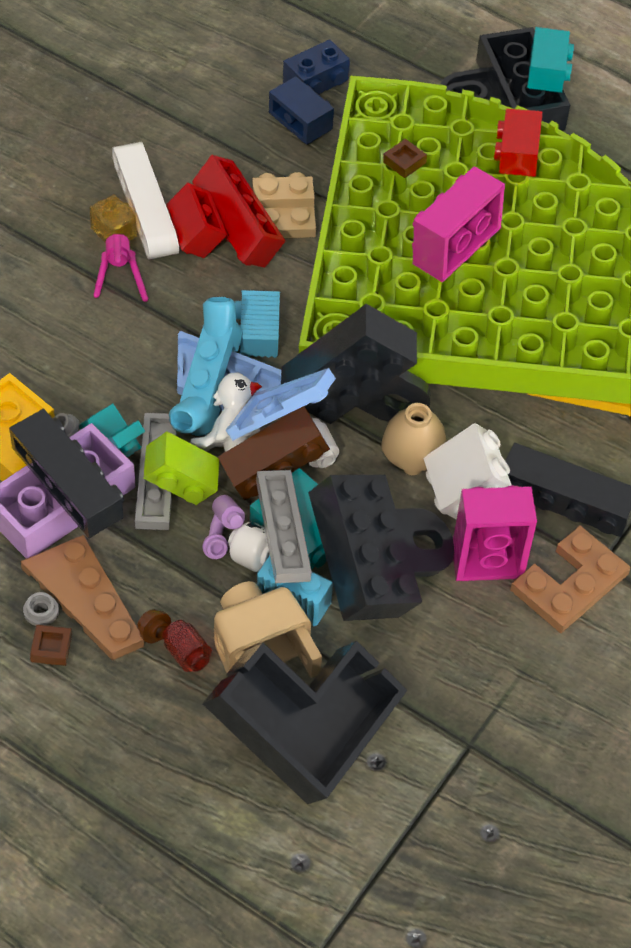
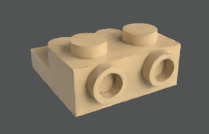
M296 172L290 174L289 177H275L271 173H264L259 178H253V192L284 238L316 237L312 176L305 177L304 174Z

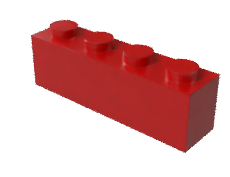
M211 155L192 183L210 191L227 233L225 239L234 247L237 252V258L245 265L265 268L286 241L234 161Z

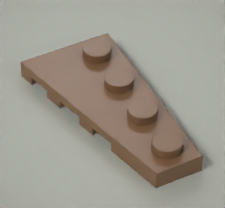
M84 535L20 561L22 570L28 576H32L40 584V588L45 593L51 595L62 606V610L83 627V631L112 661L144 647V640L140 637L137 626Z

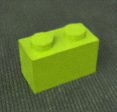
M168 431L146 446L143 479L195 505H198L218 491V457Z

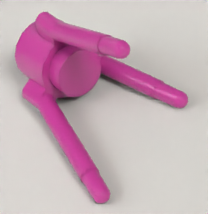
M122 234L109 236L105 242L106 251L101 254V265L93 296L95 298L100 296L108 263L120 267L129 262L141 298L144 302H147L148 296L136 262L135 252L130 250V240Z

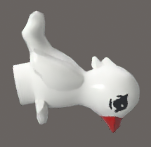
M238 372L226 375L221 380L218 390L213 396L216 399L214 406L223 405V411L216 419L212 431L208 435L193 438L190 443L206 452L214 447L223 446L226 452L261 431L258 428L232 441L226 429L262 386L257 382L250 381L246 376Z

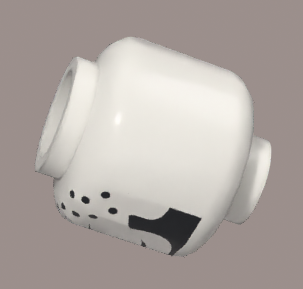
M247 522L241 527L234 529L229 536L228 545L230 546L229 551L232 560L245 568L259 572L270 555L265 527L254 522Z

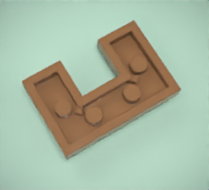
M581 526L577 527L558 543L556 552L577 569L575 573L560 585L534 564L511 584L510 589L511 592L560 633L564 632L629 574L631 568Z

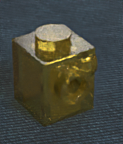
M115 194L89 207L91 228L104 242L113 234L125 235L129 240L137 237L136 215L129 204L123 203Z

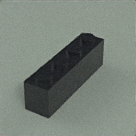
M43 408L9 428L12 449L88 538L93 537L123 519L122 503H124V496L115 484L110 485L107 482L102 469L96 462L91 463L87 459L80 443L75 439L71 440L66 435L64 426L58 418H52Z
M514 442L506 458V463L510 469L508 476L511 484L514 486L532 487L534 505L542 510H549L565 516L571 521L581 522L597 528L603 533L622 537L631 516V485Z

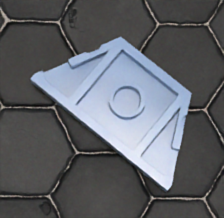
M183 331L178 333L177 394L180 395L183 393L199 341L198 337ZM231 352L224 377L230 373H241L250 381L257 382L262 386L256 393L281 385L280 369L237 352ZM220 405V411H223V405Z

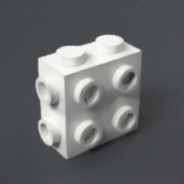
M474 423L423 458L427 468L426 477L432 485L436 496L434 499L435 505L442 514H447L457 519L462 489L473 487L504 488L512 486L508 476L510 473L509 466L502 458L499 450L500 440L492 430H486Z

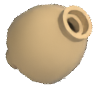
M413 403L406 409L399 411L388 422L382 438L381 448L391 463L403 469L408 475H418L421 471L427 470L423 458L447 442L445 429L439 418L431 412L427 405Z

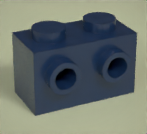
M329 39L284 60L283 83L296 76L319 95L326 90L341 85L349 79L350 58Z
M296 76L269 91V113L306 145L333 129L334 108Z

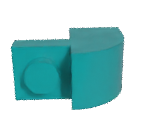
M114 403L79 424V429L81 430L92 423L126 457L141 449V445L136 437L145 432L139 420L127 425Z

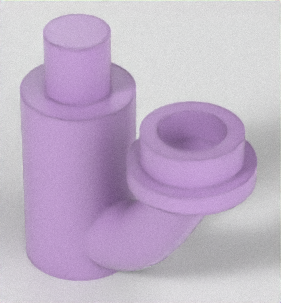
M228 495L217 497L212 505L214 516L210 525L209 536L205 538L202 544L203 552L211 559L222 558L228 550V542L222 535L224 526L228 529H237L242 526L245 520L243 510Z

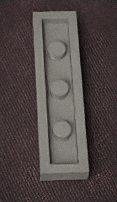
M145 413L143 425L145 432L142 436L135 529L169 530L172 493L143 479L146 446L166 431L177 436V431L172 428L169 422V414Z
M291 470L257 471L256 483L275 583L310 582L312 572Z

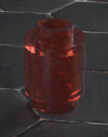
M177 620L166 627L162 634L164 646L183 671L197 672L208 665L212 649L191 623Z

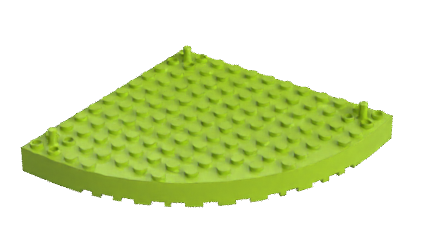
M350 76L299 341V354L362 306L368 304L417 332V364L407 371L420 377L426 383L631 404V182L620 173L621 168L606 155L602 157L590 149L591 144L574 133L568 135L558 129L559 124L551 121L549 124L544 121L541 122L536 177L499 174L500 161L494 160L496 142H502V139H497L498 121H505L506 108L513 109L501 105L500 99L491 97L490 100L474 97V92L463 90L462 93L448 91L445 85ZM517 105V107L515 108V109H520V110H527V109H525V108H523V107H521V106H518V105ZM404 139H407L427 154V163L406 178H403L383 163V154ZM475 166L505 184L501 228L445 281L441 282L413 265V221L420 211H425L434 203L440 193H445L451 188L459 176L465 175Z

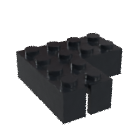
M357 641L337 649L309 686L262 642L246 650L226 674L228 677L220 681L202 705L306 804H311L328 798L408 690L385 668L364 678L360 677L359 675L375 669L379 662Z

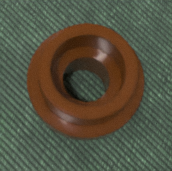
M148 610L141 616L137 624L140 637L149 644L163 640L169 633L171 618L164 611Z

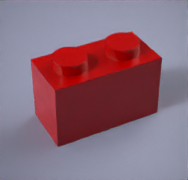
M506 108L505 121L499 120L497 139H502V142H496L494 160L500 161L499 174L536 177L543 111Z
M187 182L166 204L177 234L179 247L185 253L205 258L227 236L210 191Z

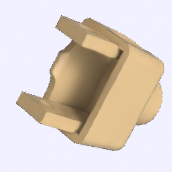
M244 582L232 587L222 596L220 603L223 610L217 612L214 617V645L226 673H228L246 650L263 642L284 663L299 656L309 676L313 678L321 671L322 655L310 636L311 621L288 588L279 587L263 594L257 583Z

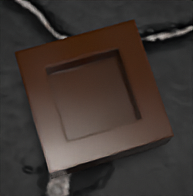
M404 139L383 154V163L403 178H406L427 163V154L407 139Z
M36 625L30 652L31 662L66 666L72 640V629Z

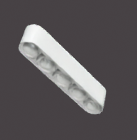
M137 142L112 147L114 166L148 260L178 254L179 243L177 234L143 143Z

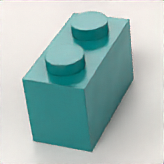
M535 27L527 88L562 93L564 81H570L572 64L567 63V61L572 62L574 44L569 43L570 31Z

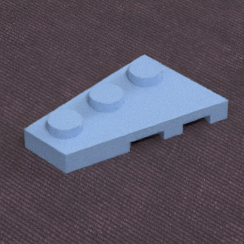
M327 368L255 393L228 426L226 432L233 441L309 403H317L328 395L327 390L336 378L331 370Z

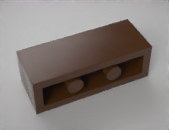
M305 406L221 454L218 456V459L233 486L245 501L250 497L259 495L256 483L257 471L291 470L292 474L308 462L318 460L330 448Z

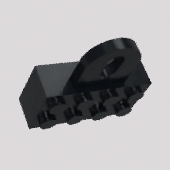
M534 27L480 35L476 57L479 69L452 73L445 77L440 84L447 86L448 91L462 93L463 90H468L478 95L475 97L490 100L491 97L500 99L501 105L513 109L518 105L527 110L543 111L542 121L548 124L554 121L559 124L558 129L561 131L566 130L570 103L564 90L562 89L561 93L527 88L535 33Z
M368 304L362 306L281 367V384L327 368L331 370L336 379L327 390L328 395L317 403L305 405L308 413L329 424H332L354 407L387 422L399 411L406 409L413 403H422L430 407V388L428 384L420 377L407 371L417 364V332ZM389 394L399 395L410 402H400L390 397Z
M330 475L308 492L343 621L401 617L422 603L415 577L434 576L447 568L454 558L453 537L447 525L436 514L425 509H395L386 475ZM425 535L430 537L435 544V549L419 548L414 543L413 536Z

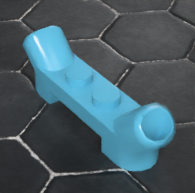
M212 297L203 303L204 325L179 404L174 406L169 412V422L177 432L203 436L212 430L219 416L221 408L214 406L216 399L213 396L218 390L221 380L224 378L231 352H238L242 339V330L236 322L235 302L227 297Z

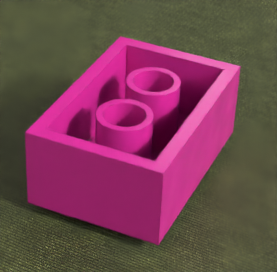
M475 166L465 175L459 176L451 188L445 193H440L431 206L416 215L413 221V265L439 281H445L501 228L505 184Z
M512 485L504 488L473 487L462 489L453 536L455 552L453 561L456 581L517 579L526 571L537 524L532 487Z

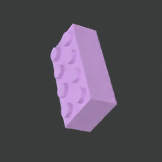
M92 423L69 437L71 440L75 439L80 443L87 459L91 463L96 462L100 466L107 482L110 485L115 484L123 496L135 488L134 464ZM25 466L0 483V532L26 559L39 554L78 527L28 466Z

